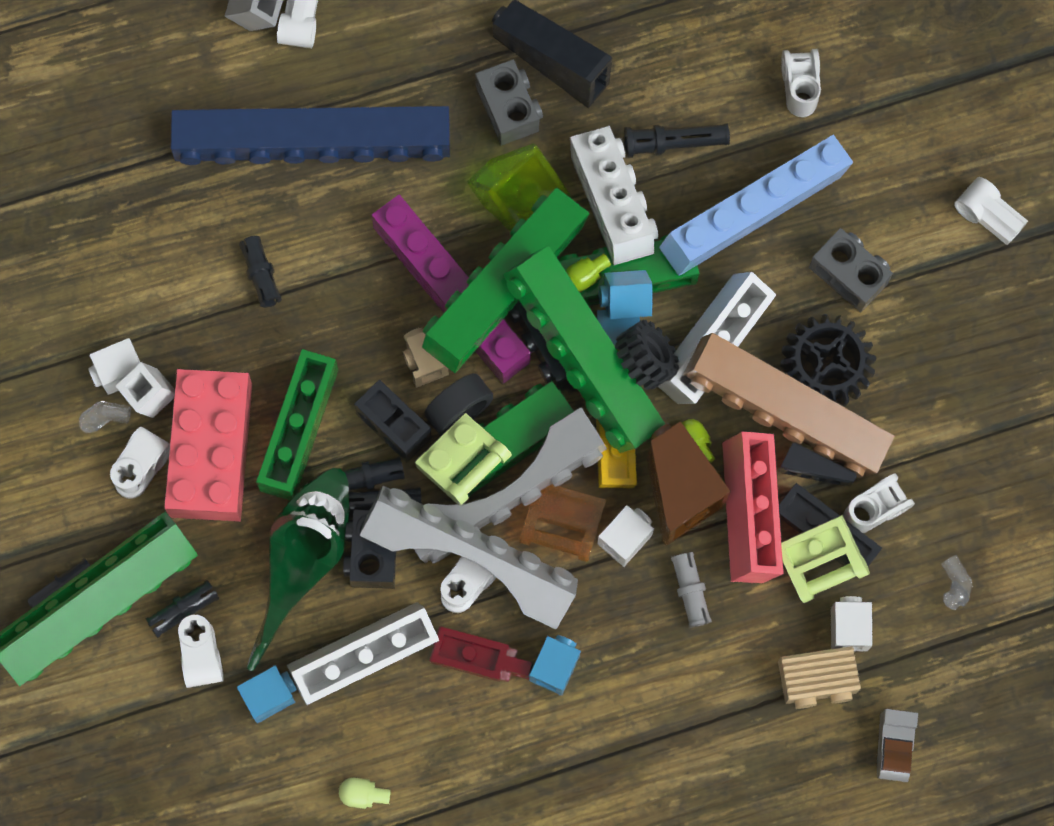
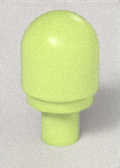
M348 778L339 787V798L346 806L366 809V807L372 808L373 802L389 804L391 790L375 788V782H371L370 779Z

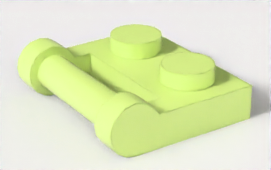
M465 413L415 464L423 474L461 506L469 499L467 494L500 462L505 463L512 454L505 445L494 439ZM484 448L489 451L458 484L452 482Z
M843 515L781 542L782 561L803 603L813 600L815 594L857 576L860 579L870 574L868 566L860 554ZM844 554L847 555L850 561L849 564L809 582L803 574Z

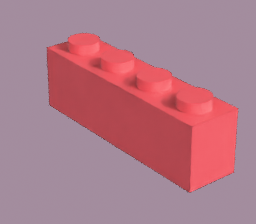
M740 432L722 443L724 479L726 486L731 491L726 502L731 582L765 583L783 574L774 434Z

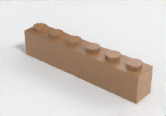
M713 332L701 337L683 373L684 376L692 380L691 384L695 388L707 393L713 391L723 397L721 401L727 406L737 410L745 409L753 414L752 419L757 423L767 427L772 425L784 431L782 435L789 441L797 444H802V442L814 448L813 452L831 461L835 460L844 465V468L856 473L857 478L878 473L895 437Z

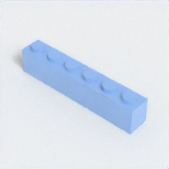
M833 134L673 230L659 248L678 276L840 179L853 164V161Z

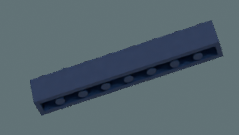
M449 106L172 110L171 150L175 161H180L185 165H197L201 161H215L218 164L229 165L235 163L236 160H249L254 164H266L270 160H284L287 163L297 164L304 162L305 159H319L323 163H335L339 159H353L356 162L366 163L373 161L374 158H388L392 162H404L408 158H422L425 161L435 162L442 160L443 157H450Z

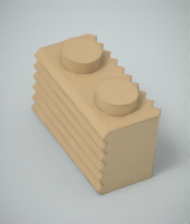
M853 646L783 656L778 660L785 704L795 703L796 709L816 706V700L830 698L831 703L853 700L852 694H856L861 689Z

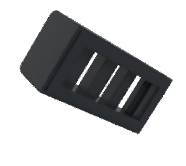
M792 443L778 470L782 474L849 487L857 477L856 473L797 443Z

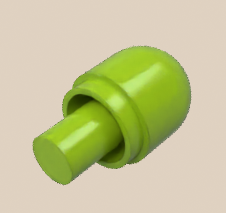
M603 253L592 261L588 257L582 258L570 265L565 271L578 291L581 292L597 283V280L601 278L599 273L611 266V263Z
M695 419L683 421L682 424L709 462L712 463L715 460L709 449L712 442L702 423Z

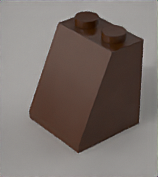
M681 421L673 427L668 423L652 434L653 440L650 442L647 455L661 537L666 546L723 509L731 492Z

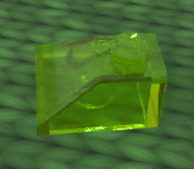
M530 144L490 159L467 181V184L482 205L510 232L521 218H524L526 221L533 214L531 211L533 205L543 194L548 197L557 187L567 196L570 195L535 144Z

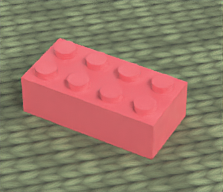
M177 369L164 508L171 518L241 522L252 396V382L249 373Z

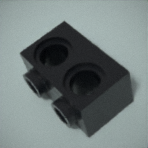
M380 379L354 404L356 415L406 463L432 438L431 428Z
M353 510V520H348V523H346L345 538L346 542H352L351 556L345 555L344 577H350L351 587L395 589L397 551L388 550L361 537L360 533L370 510ZM365 560H376L380 564L378 571L372 575L362 573L360 566Z

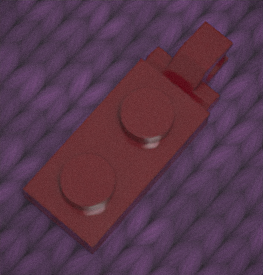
M439 626L437 633L439 641L434 643L429 660L430 663L498 682L500 680L509 682L511 675L529 680L533 663L516 658L518 650L510 648L508 644Z

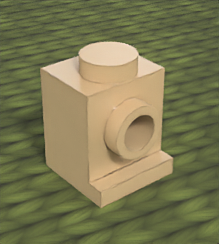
M423 328L414 329L404 335L407 350L402 351L409 370L416 369V371L412 372L416 388L449 375L448 368L422 348L425 334L422 332Z

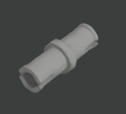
M693 552L671 558L680 587L677 589L678 597L683 598L689 620V628L712 622L703 591L706 590L705 584L700 583Z

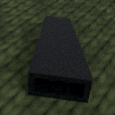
M513 0L507 7H500L493 16V37L588 109L609 85L612 57L517 0Z

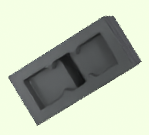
M514 59L475 73L477 91L501 146L539 132V120L543 118L541 107L536 98L531 100L527 91L530 88L527 74L524 69L518 70ZM501 82H507L513 87L510 90L501 91L495 86ZM513 112H521L526 117L521 121H513L508 116Z
M840 228L813 256L809 268L861 313L888 285L893 272L890 271L889 264L878 255L873 256L863 248V242L851 232L846 233ZM835 251L843 252L848 257V261L838 262L832 257L831 253ZM868 274L874 279L875 283L865 285L860 282L858 275Z

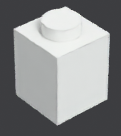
M130 338L90 354L94 366L89 367L88 370L95 386L103 385L109 395L119 391L115 386L140 363V360Z
M142 362L115 386L136 412L152 418L175 398V389L160 371Z
M626 505L599 535L597 544L625 567L652 536L654 528L650 525L652 520L642 510L636 508L633 511Z
M857 596L841 597L840 602L833 604L831 607V649L853 646L854 651H868L872 647V602H862V598Z

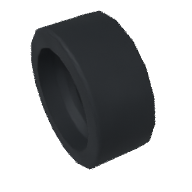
M472 373L444 389L427 406L424 414L438 434L442 436L465 413L473 420L480 415L493 400V393L478 374Z

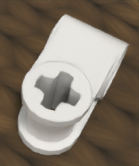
M812 49L809 53H790L788 50H783L781 60L782 77L785 82L787 108L797 117H807L815 111L821 92L818 49ZM806 93L811 98L803 100L800 99L796 94Z
M139 427L132 434L126 448L110 470V478L117 492L122 497L128 499L136 498L145 491L157 471L163 467L169 458L170 443L143 427ZM134 474L135 479L133 481L127 479L123 482L122 478L124 476L131 477Z
M895 473L856 496L845 509L843 517L862 533H865L881 523L901 515L915 505L912 499H907L897 483L898 476ZM861 507L869 513L870 520H859L854 514V508Z
M461 557L457 565L444 578L441 584L440 591L443 606L452 613L466 611L497 577L476 562ZM460 588L463 589V598L459 595L451 598L450 589L458 591Z
M200 615L185 617L178 627V634L182 653V671L186 687L190 688L224 681L222 663L217 649L213 626ZM197 624L202 630H205V633L200 634L199 641H195L191 636H188V633H192L194 625Z

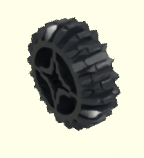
M823 314L820 324L812 316L807 321L808 327L799 323L795 328L797 334H788L786 340L790 345L782 347L781 353L786 358L781 360L780 367L789 369L785 373L834 402L838 399L842 406H846L849 403V396L855 400L860 398V389L867 390L870 385L867 378L873 377L875 374V369L869 365L875 363L876 355L867 353L872 349L873 344L868 341L861 342L866 332L865 330H860L855 334L853 332L855 327L854 321H850L847 327L841 325V315L836 317L834 323H830L829 316ZM818 338L835 339L829 345H822L816 341L814 344L810 342ZM845 345L854 357L855 370L849 367L851 363L844 359L842 355V349ZM835 350L836 353L833 357V363H830L829 366L825 367L823 372H820L823 366V360L827 359V357H830L833 351ZM800 352L807 356L806 360L814 367V374L811 378L802 367ZM826 378H836L839 381L844 379L847 381L834 386L821 384Z

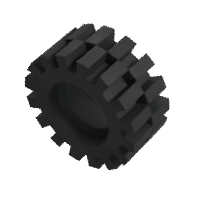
M640 320L617 336V342L615 343V348L619 350L617 356L619 359H623L622 367L630 371L628 373L631 379L635 377L636 384L639 386L643 385L644 389L648 390L651 388L652 390L677 374L679 365L676 363L679 362L678 356L673 355L676 350L674 346L668 344L670 339L667 335L663 337L662 330L659 327L655 329L653 322Z

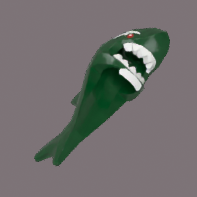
M341 468L327 469L303 486L274 519L269 540L268 602L263 623L247 664L249 671H253L282 622L291 610L339 562L343 555L350 502L348 479Z

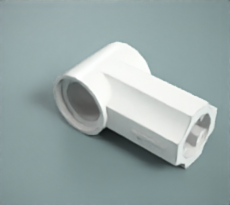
M287 0L285 13H282L279 19L277 31L278 44L312 49L316 34L315 14L318 0Z
M977 177L954 202V206L965 219L972 223L979 222L1008 245L1018 235L1028 220L1000 198L1001 195L998 189L991 182L982 177Z

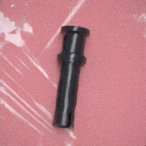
M728 123L664 129L659 124L653 125L651 129L632 130L631 127L624 128V147L627 158H633L634 154L655 153L656 156H659L669 149L730 144ZM708 135V137H701V138H689V139H682V138H681V137H688V136ZM649 140L650 142H639V143H638L637 141Z

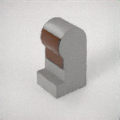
M885 709L880 713L877 756L878 779L900 782L909 781L918 713Z

